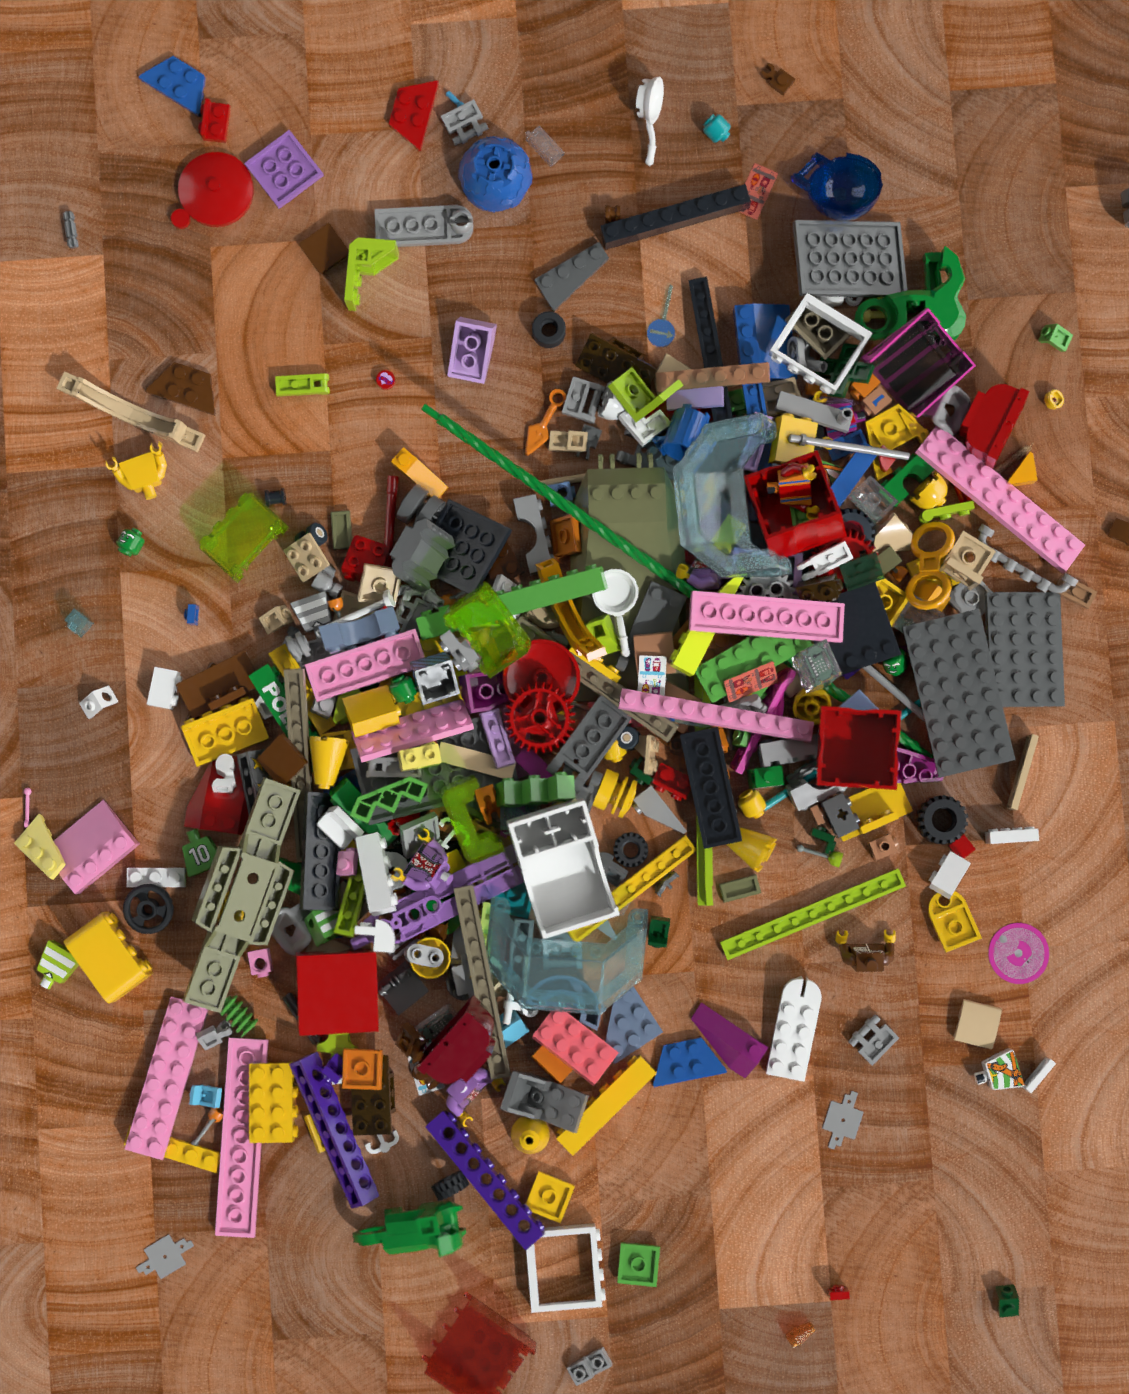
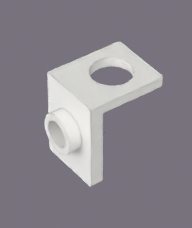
M106 686L92 691L79 704L87 718L91 719L103 708L117 703L118 700L110 686ZM102 692L109 694L110 701L103 699Z

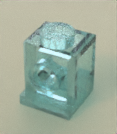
M75 608L65 618V621L68 623L67 628L81 638L94 624Z

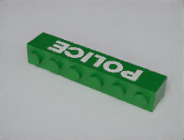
M266 664L248 677L288 738L285 683H281L278 678L280 673L275 665ZM309 727V740L310 736H319L316 730L312 732ZM311 758V770H312V773H313L312 758Z

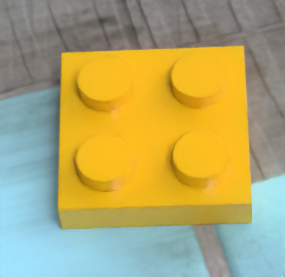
M538 1171L526 1205L533 1213L561 1223L575 1185Z

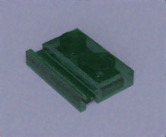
M875 551L839 565L847 591L885 579Z

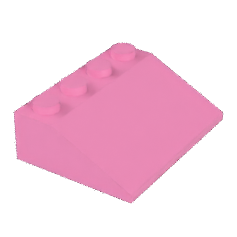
M104 800L54 840V844L57 845L66 864L59 874L74 894L82 893L140 845Z

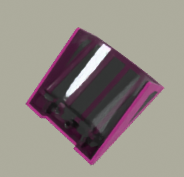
M929 308L924 309L861 357L865 363H872L874 365L873 375L899 405L916 418L920 417L976 366L940 325V321Z

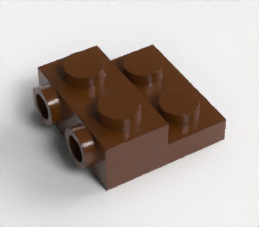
M507 541L483 582L486 589H492L497 575L502 574L509 580H513L525 573Z

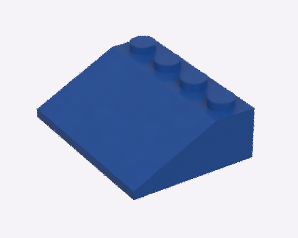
M753 303L734 305L733 309L739 365L768 362L770 366V382L795 377V380L798 379L797 374H791L786 365L774 362L771 356H769L771 348L787 325L785 319L790 315L789 305ZM792 330L778 350L786 356L788 340L793 336Z

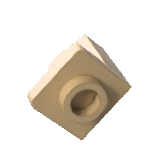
M285 605L274 607L259 617L267 634H272L285 624L294 621L290 610Z

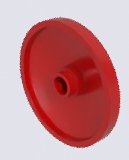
M209 152L194 158L184 168L178 183V195L184 210L193 220L209 227H224L235 223L246 214L253 201L254 184L247 167L238 158L224 152Z
M538 639L526 642L512 652L505 664L503 685L508 698L516 699L514 692L521 694L520 687L527 690L528 683L531 688H534L535 682H537L538 687H541L542 682H545V688L552 684V690H555L557 687L560 688L558 694L565 692L566 694L563 698L564 700L570 698L571 700L567 703V705H570L580 687L578 663L567 648L555 641ZM527 695L517 708L523 711L533 698ZM554 702L556 714L562 712L560 702ZM537 712L534 715L536 717H545L542 712Z

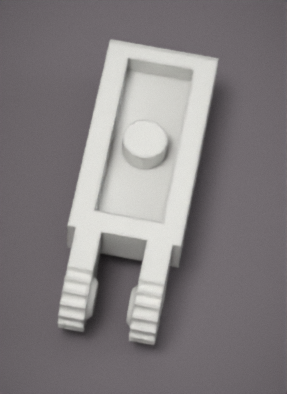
M845 540L809 557L808 560L798 564L796 568L797 570H802L813 565L815 570L801 576L802 580L806 581L853 559V556Z

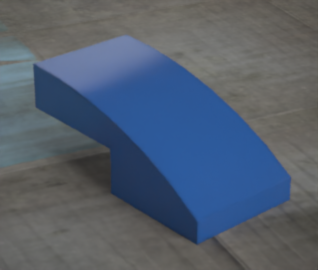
M861 429L833 440L861 445L863 441L867 443ZM833 448L828 450L832 461L855 453Z

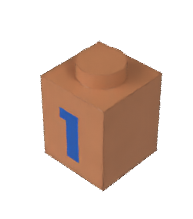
M879 386L862 400L860 404L862 406L861 410H864L866 416L874 418L892 402V399Z

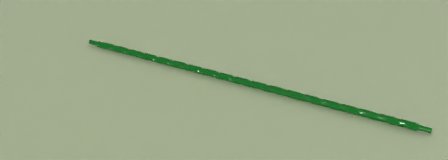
M427 404L423 405L421 410L435 419L437 424L446 428L466 444L471 445L489 460L497 463L509 474L521 480L538 494L546 497L551 503L572 515L577 521L596 532L613 546L621 549L629 557L646 566L652 573L670 583L681 593L691 599V591H699L683 579L677 578L676 574L664 568L656 560L638 550L633 544L615 534L607 526L589 516L569 500L564 499L559 493L540 482L520 466L514 464L503 454L489 447L477 436L463 429L451 418L443 413H438ZM793 656L783 662L815 684V679L817 680V678H812L808 666ZM818 679L819 683L816 685L836 700L844 703L851 697V695L836 687L829 680L821 681ZM900 730L899 743L912 752L915 751L918 754L933 758L930 752L919 746L920 743Z

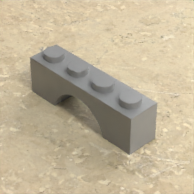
M536 494L513 499L518 521L531 525L537 535L534 548L526 554L530 576L538 574L535 564L554 558L553 554L549 555L548 547H551L549 535L545 536L544 529L547 528L545 517L541 518L539 510H543L541 499H537Z
M803 778L785 785L791 802L798 811L807 810L812 804L826 801L829 796L840 794L848 788L815 785L808 783Z

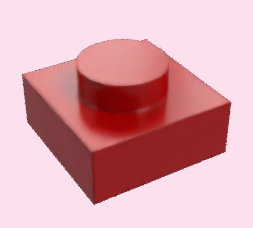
M838 1284L833 1285L832 1288H827L830 1301L850 1299V1292L844 1285Z

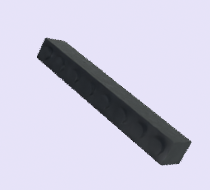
M746 184L600 225V234L605 250L747 210L750 207L751 200Z

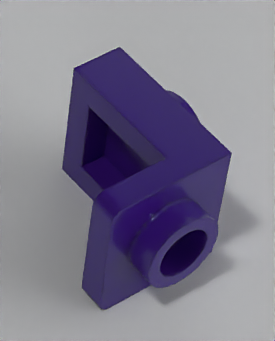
M338 1053L334 1054L321 1071L323 1073L322 1076L329 1083L334 1082L337 1084L342 1078L343 1058Z

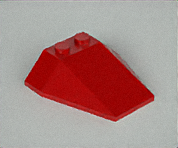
M232 756L235 763V770L233 772L237 785L233 793L213 792V781L217 778L224 779V777L217 773L216 760L210 762L187 806L184 827L243 835L249 814L237 756Z

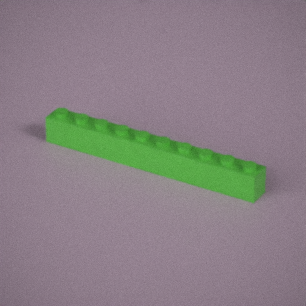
M596 564L585 566V570L581 572L574 569L567 571V575L559 577V574L549 576L548 581L541 582L538 579L529 582L530 586L523 587L520 584L511 587L512 591L504 592V589L495 591L493 596L486 598L485 594L474 597L475 601L468 603V600L456 602L457 606L450 608V605L439 607V611L432 613V610L421 612V616L416 618L421 639L426 640L443 635L449 630L455 632L606 590L608 585L603 567H597Z

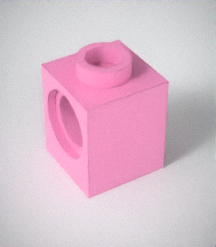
M265 948L247 952L251 975L257 974V978L269 976L268 972L273 971L270 949ZM258 958H262L265 961L263 969L258 968L256 965Z

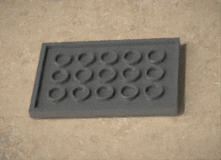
M795 220L793 222L799 296H805L808 293L813 297H886L888 294L907 291L900 222Z
M1054 592L984 593L986 640L1002 706L1064 707L1060 594Z

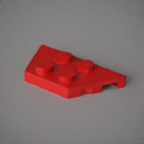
M439 81L398 88L389 120V127L398 132L402 138L409 141L420 152L439 87Z

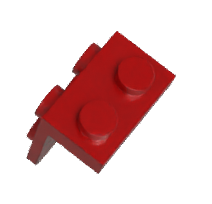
M355 535L341 567L342 576L348 581L361 582L364 563L384 566L390 547Z

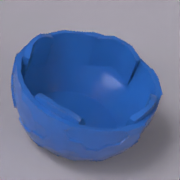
M490 136L473 143L465 152L462 160H460L458 174L463 192L467 200L481 210L497 212L516 207L520 204L532 184V171L526 152L516 142L508 138ZM493 160L500 163L496 169H492L489 166V163Z

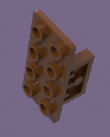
M242 651L177 683L176 687L191 717L196 718L254 689L255 686L248 676L254 673L255 669L246 651Z

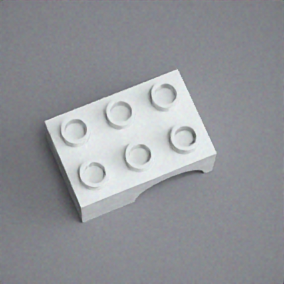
M580 797L506 820L536 922L543 939L620 915L605 876L598 849L599 845L584 799Z

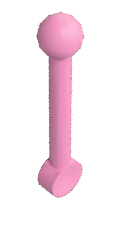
M25 788V789H24V794L26 795V796H25V821H24V827H25V828H27V827L30 825V821H29V795L31 794V789H30V788Z

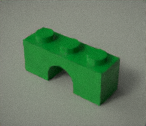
M915 453L906 460L908 464L904 468L899 466L892 473L894 477L890 481L886 479L878 486L881 490L877 494L892 510L909 495L903 487L904 478H914L921 484L935 470L921 457L915 455Z

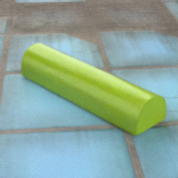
M359 858L357 875L349 876L334 928L335 934L348 938H353L355 926H357L366 894Z

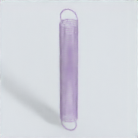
M820 396V400H822V399H824V398L829 399V397H821V396ZM835 398L829 400L828 403L822 404L843 403L851 399Z

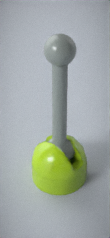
M803 845L796 847L798 852L804 851L828 858L832 866L840 867L843 857L841 852L834 851L828 855L804 848Z

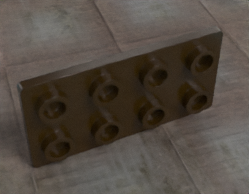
M594 333L589 335L575 364L576 367L607 384L615 381L633 367L643 382L649 387L657 372L656 367L643 361L645 354L614 337L606 341Z
M383 1055L381 1090L351 1089L353 1135L355 1136L386 1135L392 1133L391 1114L396 1112L394 1072H389L388 1055Z

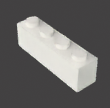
M378 832L356 837L369 913L373 916L397 911L398 899L396 893H393L392 890L394 881L390 878L392 874H389L388 867H391L389 856L385 854V849L387 848L385 837H382Z

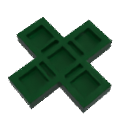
M844 343L838 359L827 358L824 360L820 357L819 361L827 363V370L824 373L815 372V374L822 378L830 379L829 382L834 384L858 345ZM861 352L835 394L832 395L830 393L827 396L845 398L851 382L868 384L875 368L872 363L859 362Z

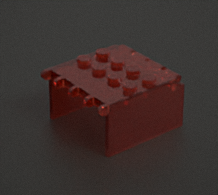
M465 1292L464 1296L469 1301L463 1310L455 1306L453 1310L459 1315L452 1326L447 1323L443 1324L442 1327L448 1332L439 1343L433 1339L431 1344L436 1349L429 1358L425 1354L421 1356V1359L427 1363L424 1373L453 1394H502L497 1389V1386L503 1390L506 1388L513 1377L508 1370L516 1373L524 1361V1358L519 1354L521 1353L526 1357L529 1353L534 1355L537 1342L473 1295Z

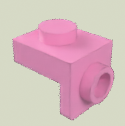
M356 848L338 851L337 875H357L359 855Z

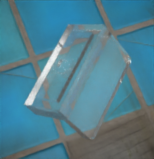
M540 126L531 133L530 131L525 133L526 141L550 167L565 155V152Z

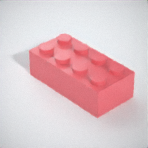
M557 1004L532 1036L535 1041L593 1086L619 1053Z

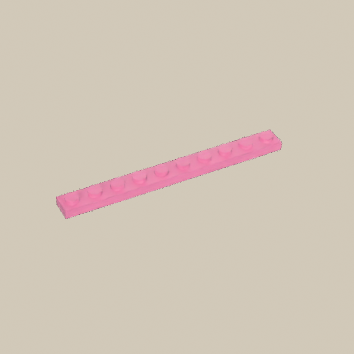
M623 688L618 708L809 743L812 740L814 722Z

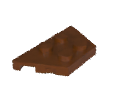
M174 362L145 391L148 394L213 416L216 415L210 373Z

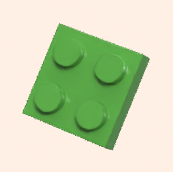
M621 1242L617 1283L657 1287L660 1246Z

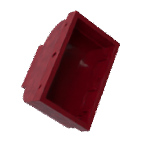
M472 996L423 1051L417 1066V1070L425 1075L427 1073L434 1080L443 1084L454 1083L460 1078L467 1083L492 1055L496 1042L491 1037L494 1029V1020L491 1014L480 1005V1001L475 996Z

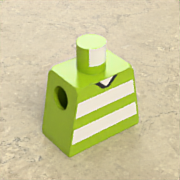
M48 940L37 970L44 974L40 985L46 989H50L54 981L60 984L64 983L79 966L67 947L55 940Z

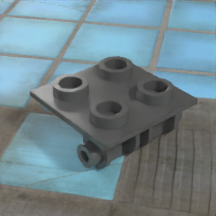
M406 961L377 983L378 992L381 996L385 997L398 1015L429 992Z

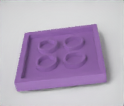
M290 130L244 163L278 209L324 176Z

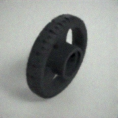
M139 885L132 889L124 900L123 915L125 921L133 930L139 933H157L163 930L171 921L174 912L173 901L168 892L158 885ZM153 891L159 894L164 899L165 905L160 906L155 899L148 898V892ZM134 897L140 900L137 906L138 916L132 917L130 912V905ZM145 904L152 907L153 911L151 914L145 912ZM156 915H160L163 918V921L156 926L144 927L145 920H149Z

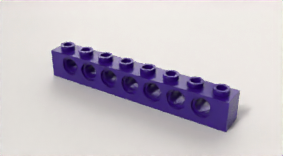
M314 1052L289 1065L351 1209L361 1207L379 1197V1193L361 1154V1149L354 1138L353 1131L348 1124L346 1115L338 1101V1096L332 1084L322 1076L323 1073L321 1071L324 1067L322 1059L319 1057L318 1052Z
M441 1112L425 1127L521 1246L527 1250L546 1234L544 1232V1225L539 1219L535 1221L531 1216L533 1212L526 1204L522 1205L518 1200L520 1198L519 1194L513 1188L511 1190L505 1184L507 1182L506 1178L501 1173L497 1174L495 1172L493 1162L488 1157L485 1159L482 1156V1149L476 1142L472 1143L469 1140V1133L464 1127L460 1128L456 1124V1117L451 1112ZM447 1127H451L454 1130L452 1138H448L445 1135ZM460 1142H463L467 1147L466 1152L463 1154L457 1150ZM473 1157L479 1161V1166L476 1169L470 1166V1160ZM484 1173L491 1175L492 1180L490 1184H485L482 1181ZM497 1188L504 1191V1197L501 1200L495 1197L494 1193ZM509 1204L516 1206L517 1212L515 1215L508 1213L507 1207ZM521 1220L529 1222L530 1227L528 1230L525 1231L520 1228Z

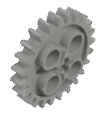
M763 567L762 573L755 569L754 576L748 573L750 579L743 578L744 586L739 585L741 592L735 593L737 595L766 597V594L769 597L784 596L785 599L798 598L797 594H793L796 591V587H790L793 584V580L786 581L788 578L787 574L781 577V570L774 574V568L767 572L765 567ZM780 584L779 592L772 593V585ZM756 585L761 586V592L758 595H753L751 592L752 588Z

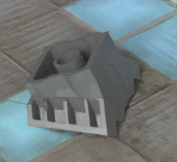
M426 518L417 521L414 527L406 526L390 553L393 560V574L420 592L431 589L429 581L437 578L441 565L445 559L449 558L447 549L455 547L453 537Z

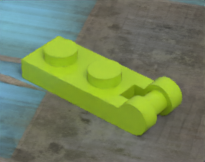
M329 374L275 376L277 397L330 394V387L327 384ZM314 381H320V387H315Z
M969 501L925 510L919 515V521L925 524L933 518L939 517L940 520L951 518V515L958 514L959 517L969 515L970 511L975 508L974 502Z

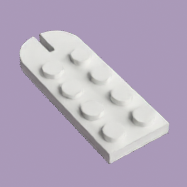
M802 976L788 981L782 990L766 1074L804 1082L821 1004V991L815 982L806 977L804 995L800 996L804 979Z

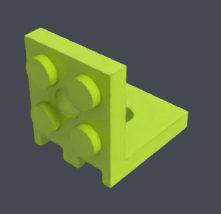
M631 367L608 387L637 423L680 389L683 384L678 379L655 397L633 367Z

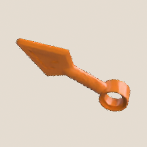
M560 389L553 390L549 395L551 404L541 422L528 426L526 456H529L550 439L547 425L556 408L564 406L566 400L564 391ZM554 394H561L563 401L561 403L553 402Z

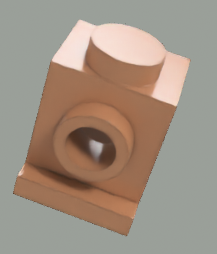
M890 834L867 842L874 861L896 853V848L899 847L895 836L891 837ZM883 843H887V850L882 849Z

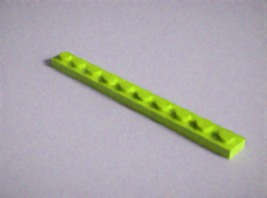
M899 868L723 940L720 944L726 959L730 960L906 887Z

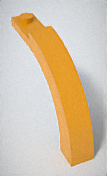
M554 558L535 564L541 582L548 581L549 576L559 574V577H563L559 563ZM572 599L550 605L565 637L578 656L583 655L588 661H596L607 654L605 647L585 626Z

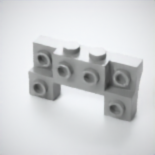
M450 630L440 637L442 640L439 643L441 648L453 656L452 662L459 671L463 669L464 672L467 670L472 672L479 666L480 658L466 640L460 643Z

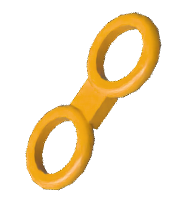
M933 521L925 523L912 534L910 549L920 559L919 573L914 575L908 582L905 592L909 603L918 609L929 610L937 608L949 598L951 593V582L946 574L940 572L941 558L947 555L953 548L955 536L950 526L942 522ZM939 530L945 533L947 536L946 543L939 550L924 552L918 547L920 537L926 532ZM929 578L942 582L943 589L937 598L930 601H921L914 596L915 587L919 582Z

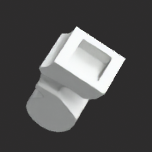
M222 754L216 760V770L224 779L217 778L213 781L212 789L213 792L233 793L234 788L237 786L233 772L235 770V763L231 755Z

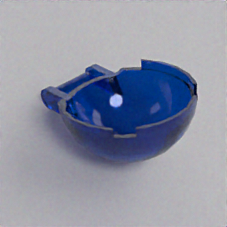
M815 152L811 157L812 159L798 173H794L791 176V181L795 185L807 191L810 201L818 212L827 218L837 221H850L864 216L879 200L883 187L881 171L876 164L866 157L846 153L844 157H835L833 160H830ZM818 165L819 167L815 169L809 179H806L805 176Z

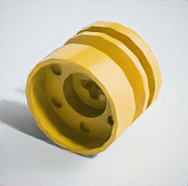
M607 769L592 806L604 811L607 805L611 804V814L614 815L618 807L621 808L618 817L623 818L634 800L638 781L633 780L631 786L627 787L628 777H625L620 784L618 783L619 773Z
M424 938L418 941L416 944L440 949L444 959L442 964L435 968L411 963L413 970L419 976L427 979L442 976L448 970L451 962V954L447 945L436 938ZM418 950L414 952L415 957L419 955Z

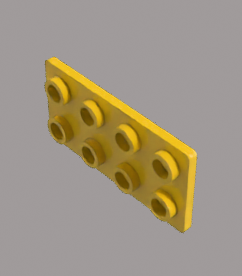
M897 783V790L869 788L850 796L849 799L852 803L850 809L852 813L857 814L860 820V824H858L859 829L840 838L842 841L849 840L911 813L913 809L901 783ZM838 810L839 814L837 815V817L842 818L844 820L843 816L846 815L845 811L841 812L840 810Z

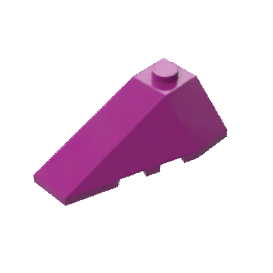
M504 669L458 676L461 696L469 713L489 711L509 700L503 685Z
M897 747V783L937 782L943 780V777L938 778L934 758Z
M700 1003L691 1017V1020L725 1064L743 1078L750 1074L768 1049L766 1045L703 1003Z

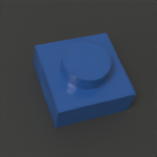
M188 604V609H185L184 619L187 620V624L198 626L199 606Z

